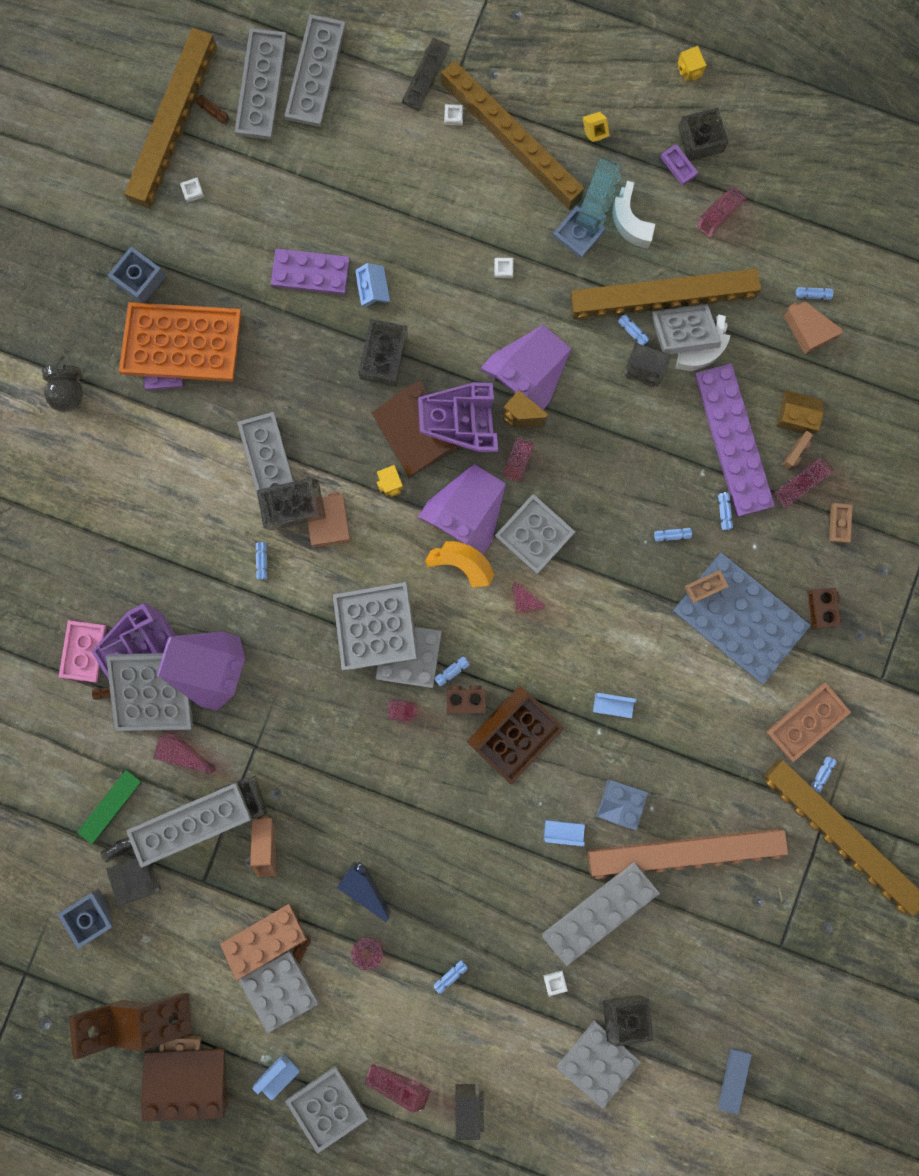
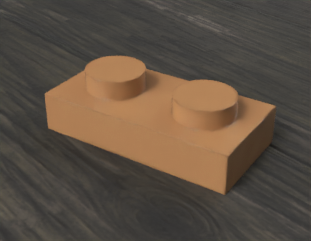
M808 431L804 432L781 466L787 470L792 466L796 467L802 459L800 457L802 451H806L812 443L810 439L813 434Z
M831 504L829 542H851L852 505Z
M721 570L684 586L692 604L729 587Z
M186 1035L161 1044L159 1051L200 1050L202 1036Z

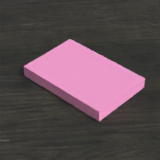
M68 620L59 678L99 683L101 667L91 651L106 636L107 625Z

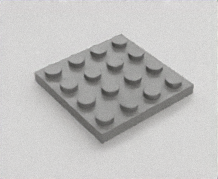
M407 582L333 595L342 671L418 659Z
M163 653L109 654L106 657L115 731L191 730L193 728L191 700L157 676Z

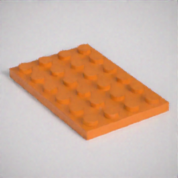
M128 302L119 373L131 376L234 382L242 315L241 309Z

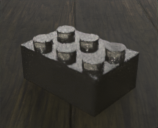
M370 318L358 371L361 380L397 387L408 337L407 326Z
M309 477L257 490L264 529L273 531L326 518L319 480Z

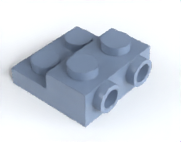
M576 206L554 231L553 237L582 259L590 248H593L604 235L606 228H604V225L599 220H594L590 217L585 209H580Z

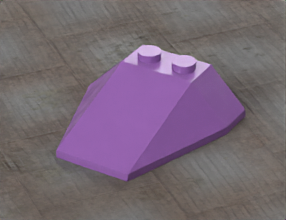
M542 325L492 354L480 369L494 381L496 379L501 381L514 393L520 390L544 410L550 403L572 348Z
M473 382L418 397L420 433L478 452H498L497 433H493L491 411L494 401L493 383Z
M473 464L426 503L418 518L432 527L436 526L461 543L472 546L484 555L493 540L506 483Z
M143 603L129 610L91 652L109 680L106 660L109 654L164 653L168 637L176 635L162 612L147 603Z
M222 631L168 637L157 676L197 705L218 710L234 696L243 668L245 655L240 636Z

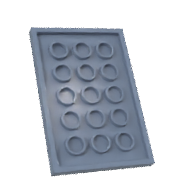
M719 553L699 579L721 570L729 587L693 604L686 593L672 612L763 685L811 625L723 553Z

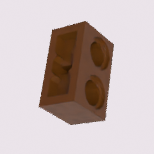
M836 587L807 591L812 629L841 626L842 613L838 608L840 596L836 592ZM822 594H825L828 598L826 604L821 600ZM825 613L830 616L828 623L823 618Z
M450 686V690H446L447 714L486 713L485 689H481V686H469L470 690H462V686ZM458 694L461 696L462 702L460 705L455 706L451 703L452 695ZM472 694L480 695V704L473 705L470 702Z

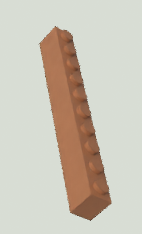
M778 828L587 850L590 874L595 876L596 879L607 878L608 874H615L616 876L633 862L645 874L646 870L652 869L654 872L666 871L665 868L673 867V870H682L688 865H692L693 868H701L706 863L719 866L724 865V861H731V863L736 864L743 863V859L762 861V857L769 856L770 859H781L782 855L788 854L785 830Z

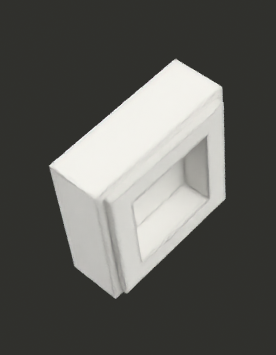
M445 104L444 125L463 126V105Z
M198 177L180 183L186 202L204 197Z
M495 258L494 278H513V258Z
M562 970L543 975L548 996L568 992Z

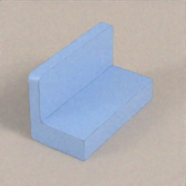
M366 263L355 270L361 306H369L376 301L385 303L390 301L383 266Z
M595 693L593 712L632 718L633 706L637 699Z
M545 820L544 841L585 846L583 841L585 825Z
M283 1054L255 1082L252 1089L257 1094L262 1091L270 1100H273L300 1070Z

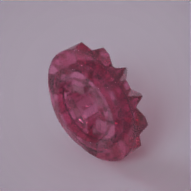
M369 937L358 940L351 951L353 963L362 970L376 968L383 956L382 946H380L377 940ZM367 946H369V952L373 953V955H370L366 962L365 955L359 952H364Z

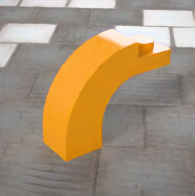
M446 541L441 549L435 548L431 550L425 560L427 567L453 565L460 568L467 575L472 588L490 586L495 575L489 561L482 553L472 546L461 542Z

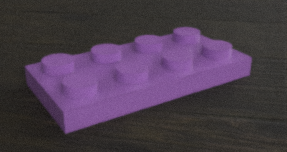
M275 249L271 286L345 295L350 258L347 256Z

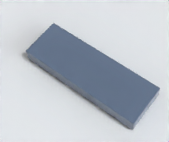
M730 1048L718 1103L719 1110L739 1115L752 1055L750 1052Z

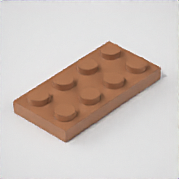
M824 682L768 729L766 733L791 762H794L848 716L851 711L827 683Z
M288 904L224 941L220 946L235 979L239 981L308 939L291 904Z

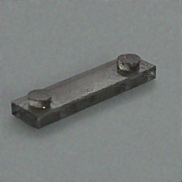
M433 37L402 99V104L417 111L420 110L450 49L449 44Z

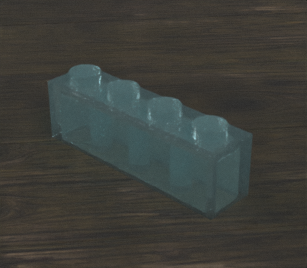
M600 157L575 224L596 232L599 225L603 226L607 216L604 212H608L612 202L609 201V198H613L616 191L614 184L617 185L621 177L619 173L620 164Z

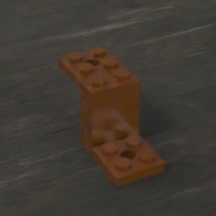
M184 992L152 1003L120 1000L69 1016L73 1059H80L111 1047L144 1051L192 1034L188 993ZM173 1013L174 1019L172 1023H169V1016ZM93 1026L94 1034L92 1037H89L88 1031Z

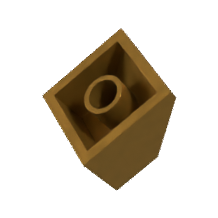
M520 390L507 402L502 417H504L503 421L510 427L513 425L515 428L542 427L546 423L548 416L545 411Z
M785 390L776 426L799 433L808 431L814 435L820 429L824 413L822 399Z

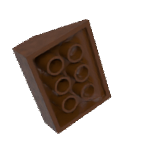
M420 380L406 387L372 412L373 417L408 477L458 450V445L420 433L418 397L428 395Z
M519 686L466 742L503 778L512 784L564 728L529 692Z
M225 1048L144 1052L141 1093L142 1122L218 1119L224 1117L228 1107Z

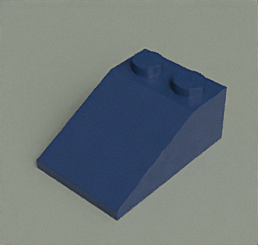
M353 862L337 888L387 922L391 911L371 874L367 871L368 868L360 862L358 864Z

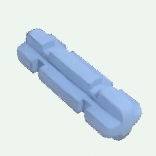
M798 287L796 289V298L804 299L806 297V299L821 300L823 298L824 300H831L834 291L828 288L823 290V288L806 289L805 287Z
M626 314L620 317L618 323L625 327V330L635 340L637 339L641 346L646 345L649 337L643 334V331L633 321H630Z
M721 493L718 495L719 502H721L719 507L720 517L723 520L721 523L722 530H731L733 522L731 521L729 493Z
M691 528L654 532L655 541L690 539L692 537Z
M265 542L256 543V568L258 569L256 571V578L265 580L267 579V554L265 553L267 551V544Z
M461 657L457 660L458 663L454 662L442 671L443 674L435 676L434 679L439 686L447 683V679L451 680L461 672L462 668L465 669L470 665L465 657Z
M826 757L823 762L824 766H821L815 777L816 781L811 784V787L817 793H821L822 785L826 784L832 773L831 769L837 764V761L831 757Z
M462 960L459 961L455 968L453 967L442 977L441 981L438 980L434 984L435 990L439 994L443 993L446 987H449L460 977V974L467 971V965Z

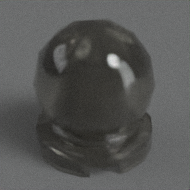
M63 365V369H53V366L42 369L43 380L48 381L44 388V396L49 406L59 412H72L82 403L83 399L82 386L78 382L82 379L79 367Z

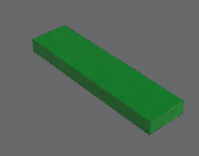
M128 769L125 770L77 833L90 844H94L143 781Z

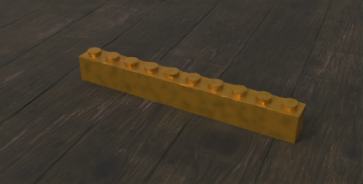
M191 28L124 195L131 203L150 209L152 203L156 201V192L163 183V175L170 166L171 155L175 153L178 138L183 134L184 123L190 117V108L196 102L197 91L203 85V76L205 71L209 70L210 59L216 52L217 44L212 34Z
M455 60L441 72V84L568 210L582 198L584 187Z
M757 268L571 290L570 303L572 318L584 320L589 318V316L601 318L607 316V314L623 315L631 311L633 313H641L648 309L658 311L664 307L672 309L680 308L682 305L694 306L706 302L707 304H715L723 300L733 302L740 298L751 300L758 295L761 287Z
M777 759L762 776L766 779L765 784L772 790L776 789L780 793L779 797L785 803H791L795 807L793 810L801 818H807L809 820L808 825L816 832L819 830L824 835L822 838L829 845L834 844L838 848L837 853L844 859H850L853 862L851 866L859 873L863 872L867 876L866 880L872 886H878L882 890L880 893L888 901L893 900L897 904L895 908L900 913L914 916L919 911V889L787 763Z

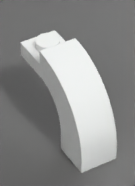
M627 181L625 188L621 187L619 197H615L612 211L614 224L621 236L628 242L649 249L655 224L641 221L632 213L630 199L634 182Z
M718 315L714 320L721 340V347L678 353L676 369L685 371L700 370L708 367L719 358L730 339V335H725L727 330L726 316Z

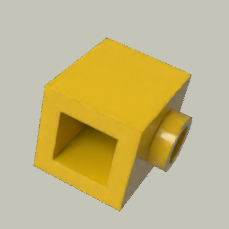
M696 46L680 53L678 59L680 74L684 76L686 81L699 79L706 68V63L699 47Z
M601 112L583 117L585 135L592 142L610 136L607 117Z
M395 465L377 471L380 480L377 481L380 493L384 491L385 495H390V497L401 493L400 491L403 490V486Z

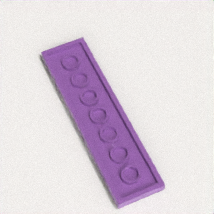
M732 363L695 373V380L736 517L775 507Z

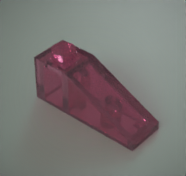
M733 185L700 217L696 226L710 238L747 197Z
M821 456L773 494L786 508L829 476L834 469Z
M166 733V736H159L153 759L207 773L214 772L215 768L186 742L177 739L178 735Z
M375 1064L371 1065L364 1083L412 1113L424 1110L431 1091L412 1079Z

